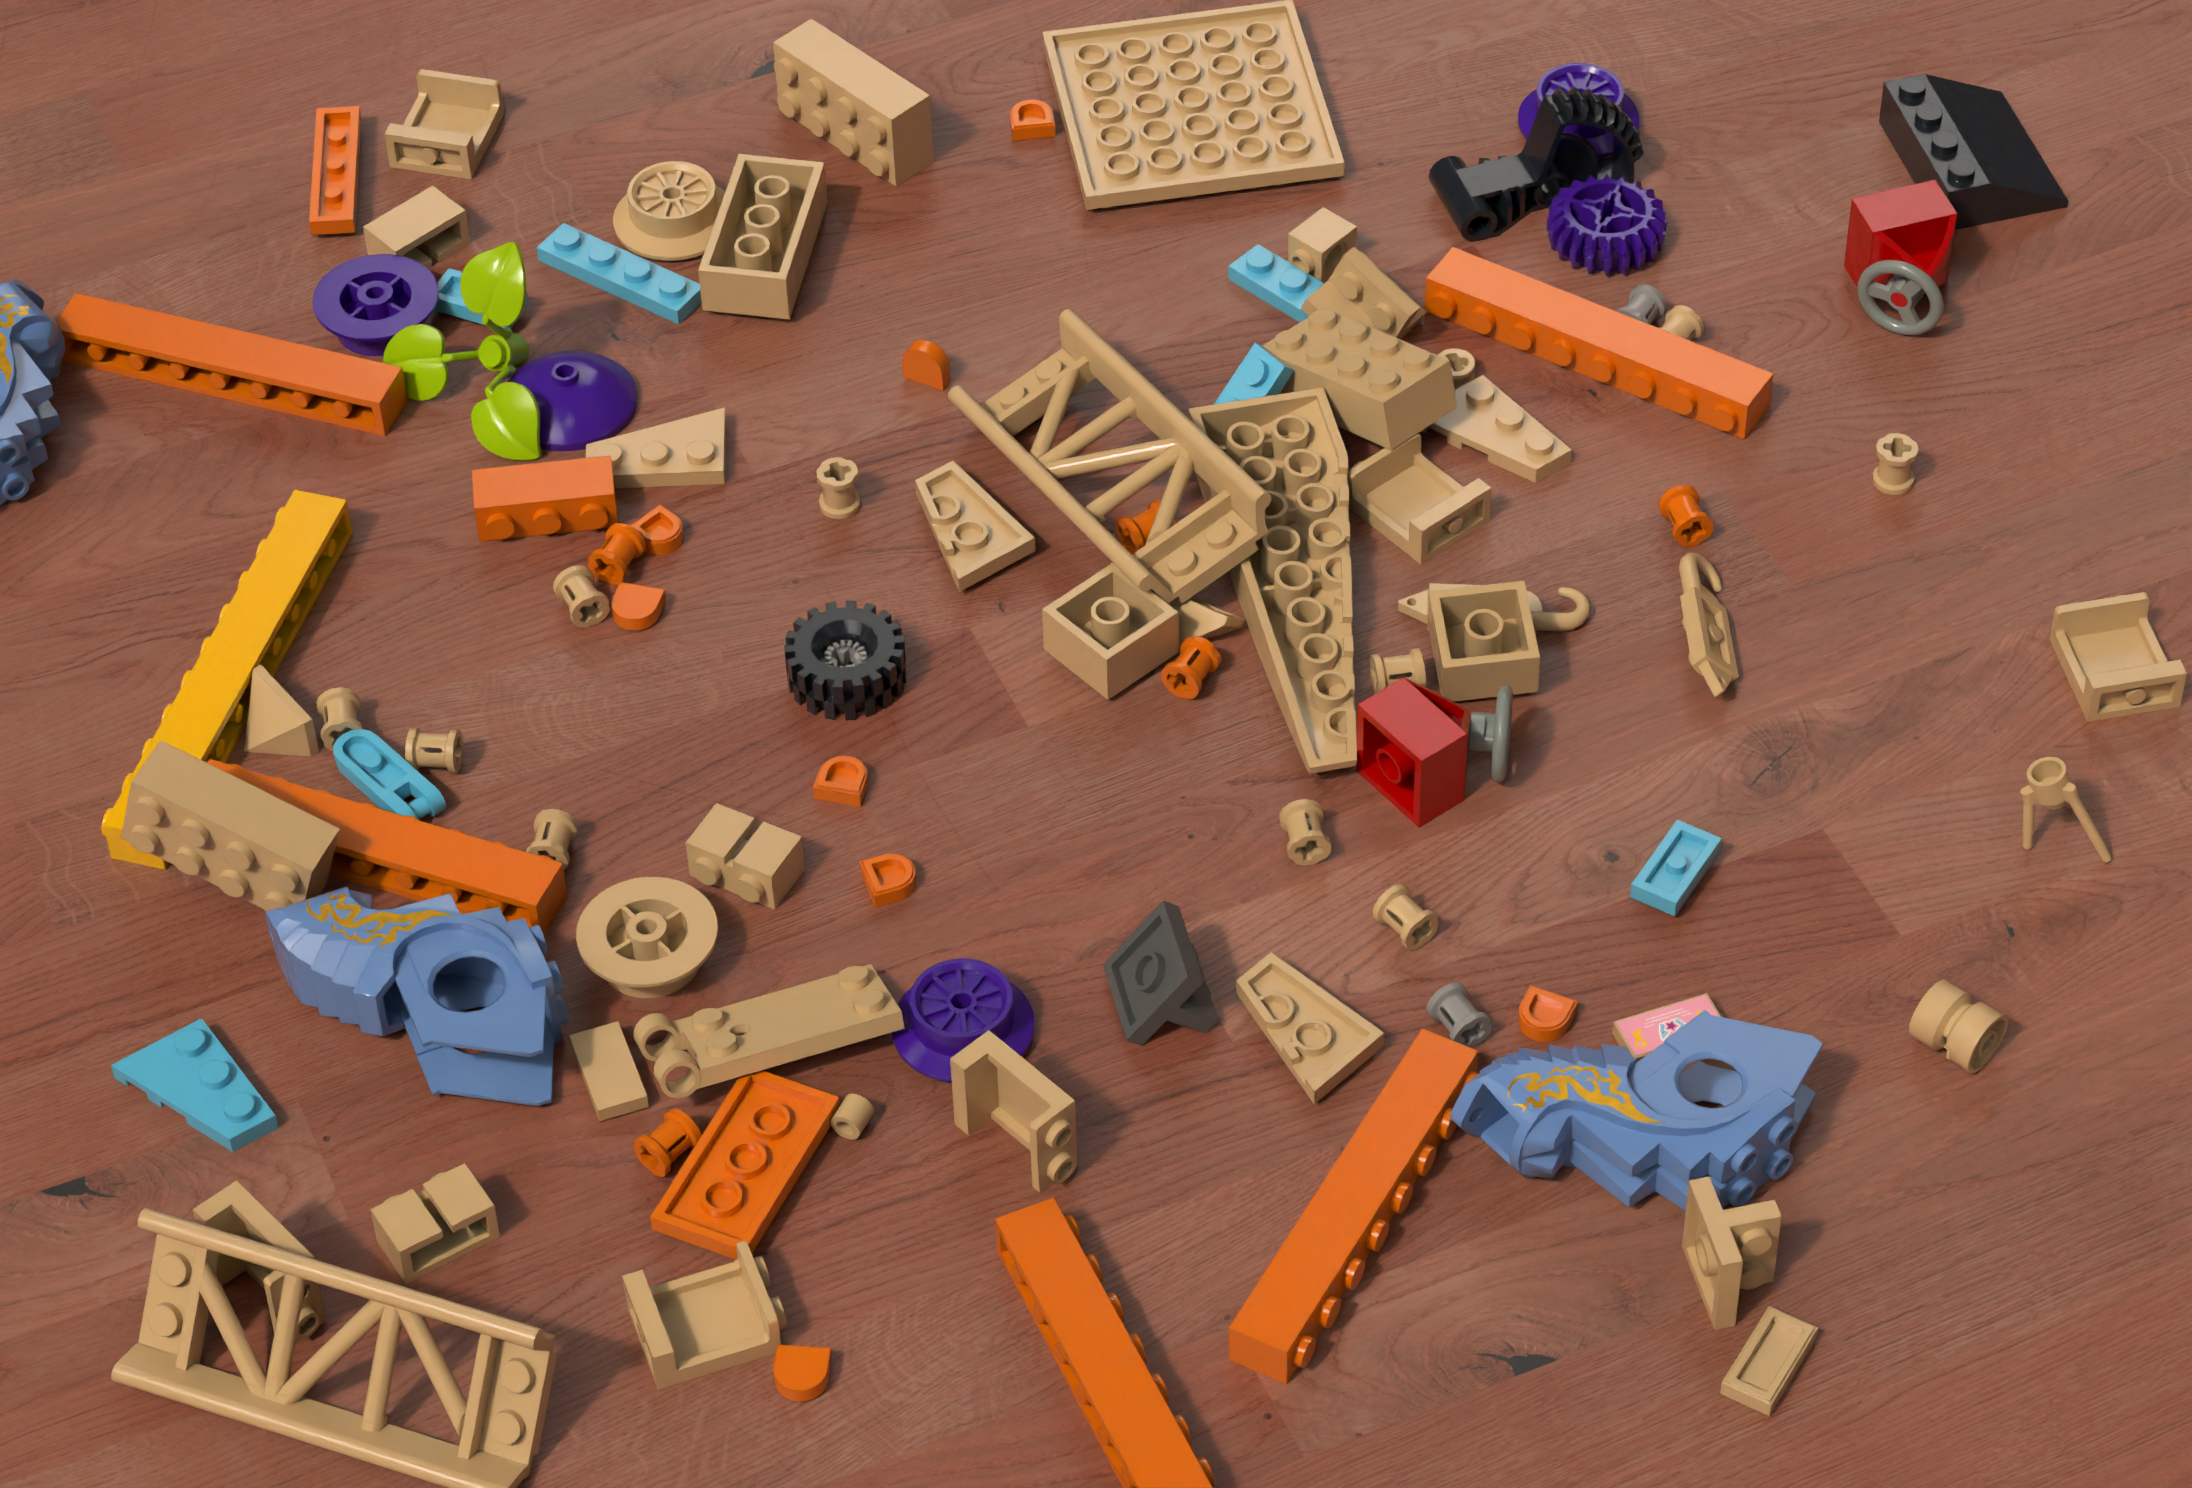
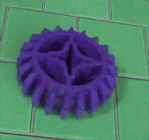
M1607 174L1604 179H1595L1589 175L1585 183L1573 180L1570 188H1560L1559 195L1552 199V204L1549 207L1546 230L1548 231L1551 249L1558 252L1559 260H1570L1572 269L1584 266L1587 268L1588 274L1595 270L1604 271L1606 276H1608L1610 271L1618 270L1621 274L1625 275L1629 267L1641 270L1644 262L1654 261L1655 254L1661 251L1662 245L1665 242L1667 219L1665 218L1666 212H1664L1662 200L1655 198L1653 189L1643 190L1641 181L1630 184L1626 182L1625 176L1615 180L1610 179Z

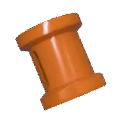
M1678 485L1667 490L1658 502V508L1662 516L1670 520L1673 525L1672 535L1675 541L1682 547L1697 546L1708 539L1714 531L1712 519L1705 512H1702L1699 507L1700 497L1696 489L1690 485Z
M1157 499L1150 502L1147 510L1131 518L1122 516L1116 519L1115 530L1119 541L1131 554L1145 546L1161 500Z
M624 523L611 525L605 534L606 541L602 547L593 551L588 557L589 562L587 566L598 580L609 585H619V582H623L626 578L627 567L631 561L639 558L646 548L643 536L635 528Z
M1200 636L1187 637L1180 646L1181 654L1176 661L1168 663L1161 672V680L1169 692L1182 699L1196 698L1202 689L1201 681L1208 672H1214L1221 663V655L1215 645Z
M671 1108L665 1113L662 1124L648 1136L640 1135L634 1140L633 1150L639 1161L656 1176L664 1177L671 1171V1163L687 1149L693 1150L702 1134L695 1122L680 1109Z

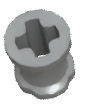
M1640 284L1635 286L1629 294L1627 305L1616 310L1619 313L1651 325L1653 321L1661 319L1665 314L1667 302L1662 293L1655 287Z
M1450 983L1434 993L1427 1004L1426 1011L1433 1021L1441 1022L1450 1033L1451 1040L1473 1048L1482 1043L1492 1030L1491 1019L1486 1013L1476 1010L1469 1001L1468 990L1461 983Z

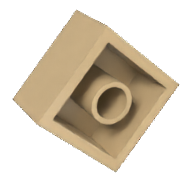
M1111 563L1042 609L1044 650L1107 700L1179 652L1178 611L1151 590L1141 591L1114 563Z
M1525 581L1429 591L1428 629L1442 696L1453 702L1497 697L1498 689L1502 685H1509L1513 690V695L1538 692L1540 655Z

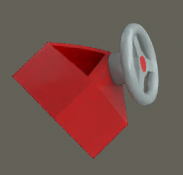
M1936 180L1852 198L1844 267L1857 286L1859 301L1867 315L1884 329L1901 335H1919L1930 331L1939 323L1944 310L1943 297L1938 286L1948 281L1957 212ZM1924 293H1926L1930 302V310L1928 315L1920 320L1914 308ZM1879 298L1888 301L1890 306L1899 311L1903 321L1886 314L1880 309L1874 299Z
M1407 678L1399 679L1358 704L1356 771L1418 828L1422 827L1465 800L1469 751H1492L1491 778L1497 783L1505 780L1512 719V688L1509 685L1500 686L1497 693L1495 713H1470L1467 709L1435 691Z

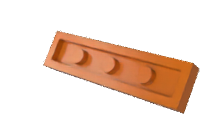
M360 106L316 108L309 212L311 235L355 233L362 122Z

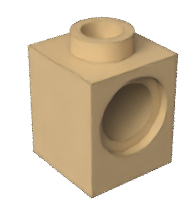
M1321 208L1288 233V262L1319 281L1327 282L1343 255L1353 247L1357 249V226L1328 209Z

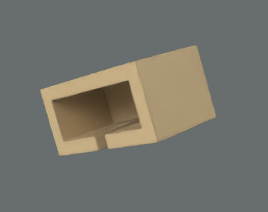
M433 185L363 226L368 255L392 254L404 256L421 263L428 269L432 267V260L418 250L417 246L440 262L470 244L466 210Z
M716 803L685 842L689 875L703 884L714 885L737 894L748 902H757L776 909L805 871L802 836L763 821L749 841L745 840L746 836L755 826V818Z
M465 1163L447 1172L435 1175L429 1181L423 1183L424 1190L417 1194L414 1189H411L401 1195L392 1196L382 1204L370 1209L377 1242L405 1284L500 1238L495 1206Z

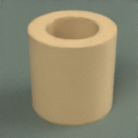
M853 1093L848 1094L830 1121L831 1127L837 1134L846 1139H857L872 1117L874 1107L863 1096Z

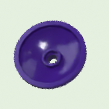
M567 350L540 356L517 370L516 374L507 381L526 386L534 395L540 412V447L544 450L564 452L586 449V444L615 437L629 424L637 407L636 386L630 373L616 361L593 352Z

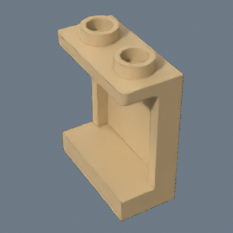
M420 69L416 76L419 91L418 97L404 124L390 123L384 134L389 166L391 168L472 179L505 114L501 84L498 80Z
M1418 433L1394 449L1384 448L1368 459L1356 463L1348 470L1349 509L1419 564L1425 563L1490 521L1492 488L1480 478H1477L1465 487L1460 485L1422 455L1421 435Z
M2146 592L2075 602L2055 608L2050 642L2087 722L2181 706L2187 672L2181 660L2167 661L2148 621L2150 599Z
M990 1030L950 1058L955 1125L969 1136L993 1119L1030 1150L1032 1187L1039 1193L1045 1192L1055 1183H1062L1068 1179L1078 1166L1075 1100Z
M237 1180L193 1209L196 1223L314 1259V1256ZM219 1253L216 1276L221 1286L247 1271L265 1289L275 1332L285 1273ZM310 1281L305 1286L295 1342L309 1337L320 1325L326 1322L318 1283Z
M746 1240L735 1243L737 1259L734 1262L650 1288L643 1269L622 1276L627 1310L658 1390L775 1354L777 1344L781 1345L779 1330L787 1327L784 1309L778 1296L769 1298L766 1288L770 1287L771 1283L766 1264L762 1256L753 1258Z

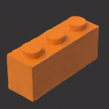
M611 455L472 470L474 512L479 542L606 529L618 523Z

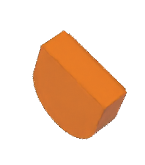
M1029 99L1021 101L1011 108L1010 128L1013 141L1056 137L1053 111L1047 103Z
M916 340L903 354L904 378L942 391L950 383L948 357L935 343L927 340Z
M660 504L630 525L643 536L646 543L644 552L651 555L670 554L676 551L684 540L683 526L680 518Z
M619 582L611 601L615 623L619 627L631 631L643 630L655 624L666 603L665 589Z
M837 756L826 761L821 766L813 785L814 799L861 807L869 785L865 764L851 756Z
M884 854L859 861L860 874L875 908L904 900L914 892L916 872L914 864L907 857L900 854Z
M1530 985L1519 1006V1028L1531 1040L1537 1042L1556 1041L1567 1033L1577 1014L1578 1001Z
M777 1344L773 1366L774 1382L777 1391L784 1398L796 1402L809 1401L821 1395L829 1381L832 1362L831 1348Z

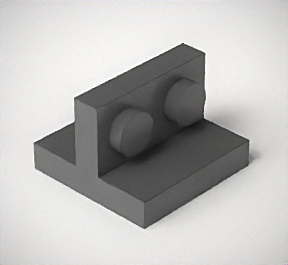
M1162 901L1103 964L1126 1041L1141 1046L1166 1021L1207 1033L1218 1021L1211 1000V993L1206 985L1198 961V954L1194 945L1190 942L1180 908L1177 905Z

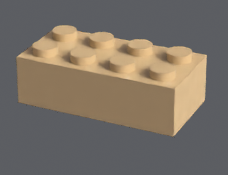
M812 18L773 42L774 70L778 92L777 103L784 115L795 119L810 129L814 135L822 137L837 147L844 155L852 157L867 167L874 175L882 177L895 187L934 163L929 94Z
M738 154L698 269L702 310L790 320L828 204L825 162Z
M1327 308L1312 312L1305 320L1288 330L1278 333L1274 339L1262 345L1295 370L1279 394L1324 387L1338 427L1389 450L1394 449L1457 408L1450 360Z
M160 740L131 781L121 839L129 842L135 849L144 853H151L172 863L181 872L188 875H196L218 886L227 895L240 897L264 909L266 912L321 894L327 884L340 828Z

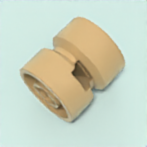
M1942 979L1936 982L1919 1002L1910 1021L1909 1034L1934 1051L1946 1048V1059L1969 1073H1976L1990 1061L2000 1046L2007 1031L2008 1019L2007 1016L1984 1002L1979 1001L1972 1005L1971 994L1952 982Z

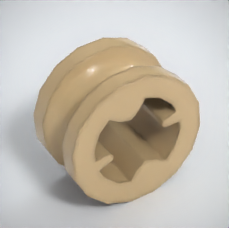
M1450 348L1438 354V356L1450 360L1455 390L1475 380V359L1472 354L1459 348Z

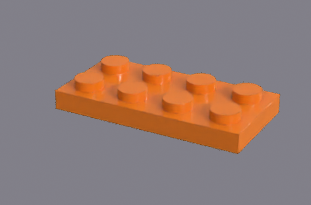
M763 1070L740 1076L651 1214L652 1230L735 1260L737 1259L735 1243L746 1240L751 1253H753L831 1126L830 1121L840 1106L839 1097Z

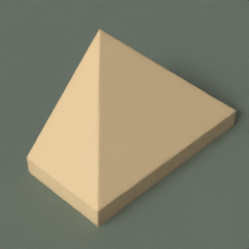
M1193 596L1184 603H1181L1177 598L1168 603L1178 611L1179 648L1187 637L1200 636L1209 639L1241 629L1245 622L1244 618Z
M262 665L254 668L252 671L244 752L309 757L317 754L319 749L313 719Z

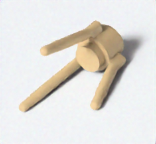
M2051 756L2034 761L2027 770L2029 785L2020 790L2024 803L2023 848L2029 850L2033 845L2035 804L2038 803L2044 808L2051 810L2065 805L2066 808H2072L2102 861L2109 863L2112 859L2081 802L2075 784L2071 783L2064 761Z

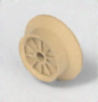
M667 161L651 165L638 172L632 178L627 194L616 206L613 215L615 234L627 249L640 256L654 260L676 261L703 255L725 191L715 185L712 176L704 168L696 164L683 161Z
M665 877L634 878L605 889L585 907L576 928L578 951L588 968L605 979L617 991L636 998L662 997L686 986L694 978L699 967L712 953L718 937L717 916L710 901L694 887Z

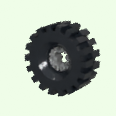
M835 601L826 603V611L820 613L816 607L807 611L808 620L806 621L799 617L793 623L794 631L788 630L785 637L786 645H784L788 687L790 693L794 692V700L800 706L807 702L808 712L816 715L822 709L825 711L826 719L835 720L837 713H844L846 721L856 720V712L864 711L866 717L875 715L876 705L879 704L882 708L886 709L892 705V695L898 698L901 695L903 683H906L907 680L905 641L901 626L898 621L892 623L891 614L883 610L877 615L875 605L866 603L863 609L857 608L856 601H846V607L837 608Z

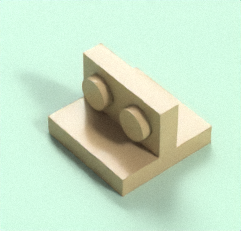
M1355 247L1343 255L1329 280L1310 295L1301 307L1308 316L1314 311L1327 308L1398 339H1401L1414 328L1427 312L1362 251L1360 252Z
M1709 1176L1689 1180L1682 1248L1714 1330L1735 1326L1740 1288L1754 1289L1764 1283L1773 1282L1782 1216L1775 1200L1723 1210Z

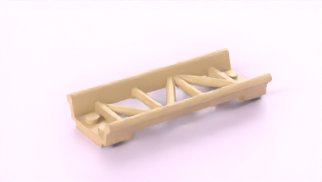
M1066 309L1059 316L1062 349L1042 361L984 403L980 404L962 386L958 385L950 389L948 399L1141 591L1151 590L1167 604L1175 598L1181 603L1187 601L1259 550L1256 541L1269 533L1265 521V508L1271 503V495L1073 309ZM1097 378L1120 400L1116 405L1051 449L1071 396L1087 386L1089 382ZM1044 416L1029 453L1013 436ZM1138 417L1160 438V440L1075 456L1128 418L1133 420ZM1149 461L1085 507L1056 480ZM1173 468L1146 544L1137 552L1131 554L1101 524L1105 521L1104 516ZM1193 470L1218 495L1173 525Z
M144 1208L138 1218V1227L156 1233L157 1237L139 1341L114 1365L111 1374L113 1382L447 1488H516L524 1478L529 1476L532 1458L538 1454L558 1352V1350L553 1349L556 1335L543 1332L541 1328L150 1208ZM219 1253L285 1273L267 1376L216 1276ZM310 1281L370 1299L289 1379L304 1290ZM209 1311L242 1377L200 1364ZM425 1317L480 1333L468 1402H466ZM380 1321L363 1415L302 1397ZM402 1323L460 1438L459 1446L387 1423L388 1417L385 1415Z

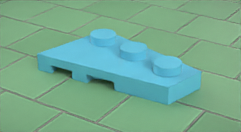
M202 1018L111 1065L112 1073L116 1080L126 1086L129 1084L135 1085L146 1092L147 1098L161 1108L167 1105L183 1115L188 1125L231 1152L278 1129L276 1115Z

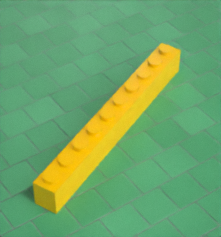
M294 490L285 507L279 508L271 532L267 539L264 538L260 541L256 558L249 570L242 573L238 583V590L230 604L226 603L223 606L219 623L211 637L207 636L204 639L198 660L192 670H187L184 674L178 695L174 702L168 704L164 709L161 724L154 737L146 741L142 751V758L134 772L126 776L122 786V793L113 808H109L105 812L102 820V834L106 837L112 859L163 870L167 869L169 862L151 853L141 852L135 849L129 842L121 839L131 781L160 740L206 763L209 759L223 763L226 762L247 724L253 669L262 665L272 677L274 676L353 533L347 500Z

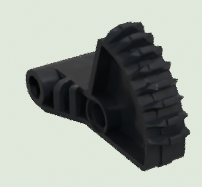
M1558 87L1552 95L1543 98L1521 153L1510 157L1498 156V160L1491 161L1489 158H1479L1477 165L1469 167L1466 166L1460 157L1447 156L1432 166L1428 177L1462 237L1473 242L1500 236L1531 212L1549 208L1552 204V199L1559 195L1560 188H1570L1573 180L1585 183L1589 175L1595 179H1604L1607 174L1610 179L1615 180L1625 176L1626 182L1633 183L1634 163L1643 156L1644 151L1639 138V132L1627 113L1624 114L1621 107L1616 105L1613 100L1610 101L1603 94L1596 95L1590 89L1582 93L1576 87H1573L1566 93ZM1570 125H1587L1613 134V155L1609 158L1598 160L1593 146L1577 134L1563 132L1565 127Z

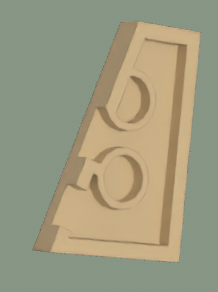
M1484 375L1456 389L1457 408L1421 431L1426 433L1429 429L1439 432L1447 436L1448 444L1461 450L1466 445L1487 454L1488 462L1534 483L1571 463L1572 449Z
M725 407L586 444V458L611 455L615 488L725 484Z
M953 460L915 480L916 495L959 592L1036 551L1035 537Z
M1272 952L1236 980V994L1313 1104H1316L1384 1046L1383 1031Z

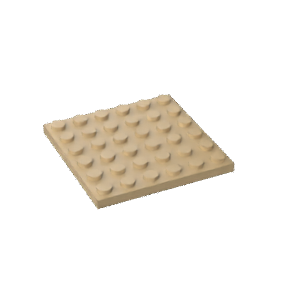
M1293 0L1042 32L1043 47L1086 210L1344 176L1345 162Z

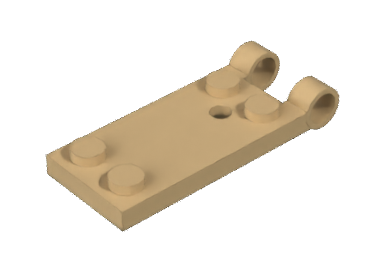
M870 964L863 967H847L832 976L721 1008L701 1009L695 1012L693 1016L671 1021L666 1015L660 1013L649 1014L636 1024L634 1039L643 1056L648 1060L656 1062L654 1065V1076L662 1091L671 1098L679 1099L691 1095L699 1088L905 1028L901 1009ZM657 1030L668 1031L666 1038L662 1042L655 1045L645 1044L647 1038ZM681 1066L689 1067L686 1075L680 1080L666 1081L667 1075L673 1069Z

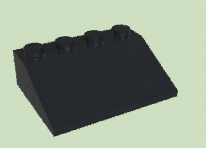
M1927 74L1908 76L1883 83L1879 123L1913 182L1917 184L1936 180L1957 212L1955 230L2067 208L2068 200L2001 91Z

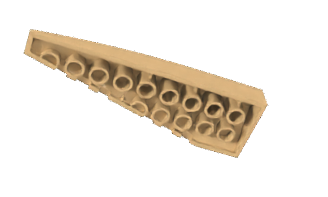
M1324 387L1189 408L1188 418L1271 495V503L1265 508V521L1269 533L1256 541L1259 550L1228 572L1264 670L1308 773L1312 774L1356 766L1357 743L1356 710L1354 706L1355 676L1353 672L1354 643L1352 636L1353 610L1348 454ZM1195 472L1206 503L1218 495V493Z

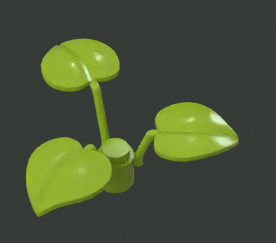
M508 242L472 258L465 266L460 279L461 295L466 307L473 313L483 314V325L498 335L486 337L477 351L444 354L445 340L439 329L426 324L411 325L400 330L389 341L384 351L383 363L402 367L407 397L416 401L434 399L445 389L449 379V372L445 362L480 359L487 369L501 371L485 388V394L488 399L478 402L472 409L471 421L474 434L482 446L495 455L510 460H534L542 457L540 447V412L536 399L532 392L522 384L516 382L502 383L508 376L515 375L516 369L524 366L529 358L527 341L521 335L512 333L510 328H503L513 325L519 319L526 301V272L521 250L517 242Z

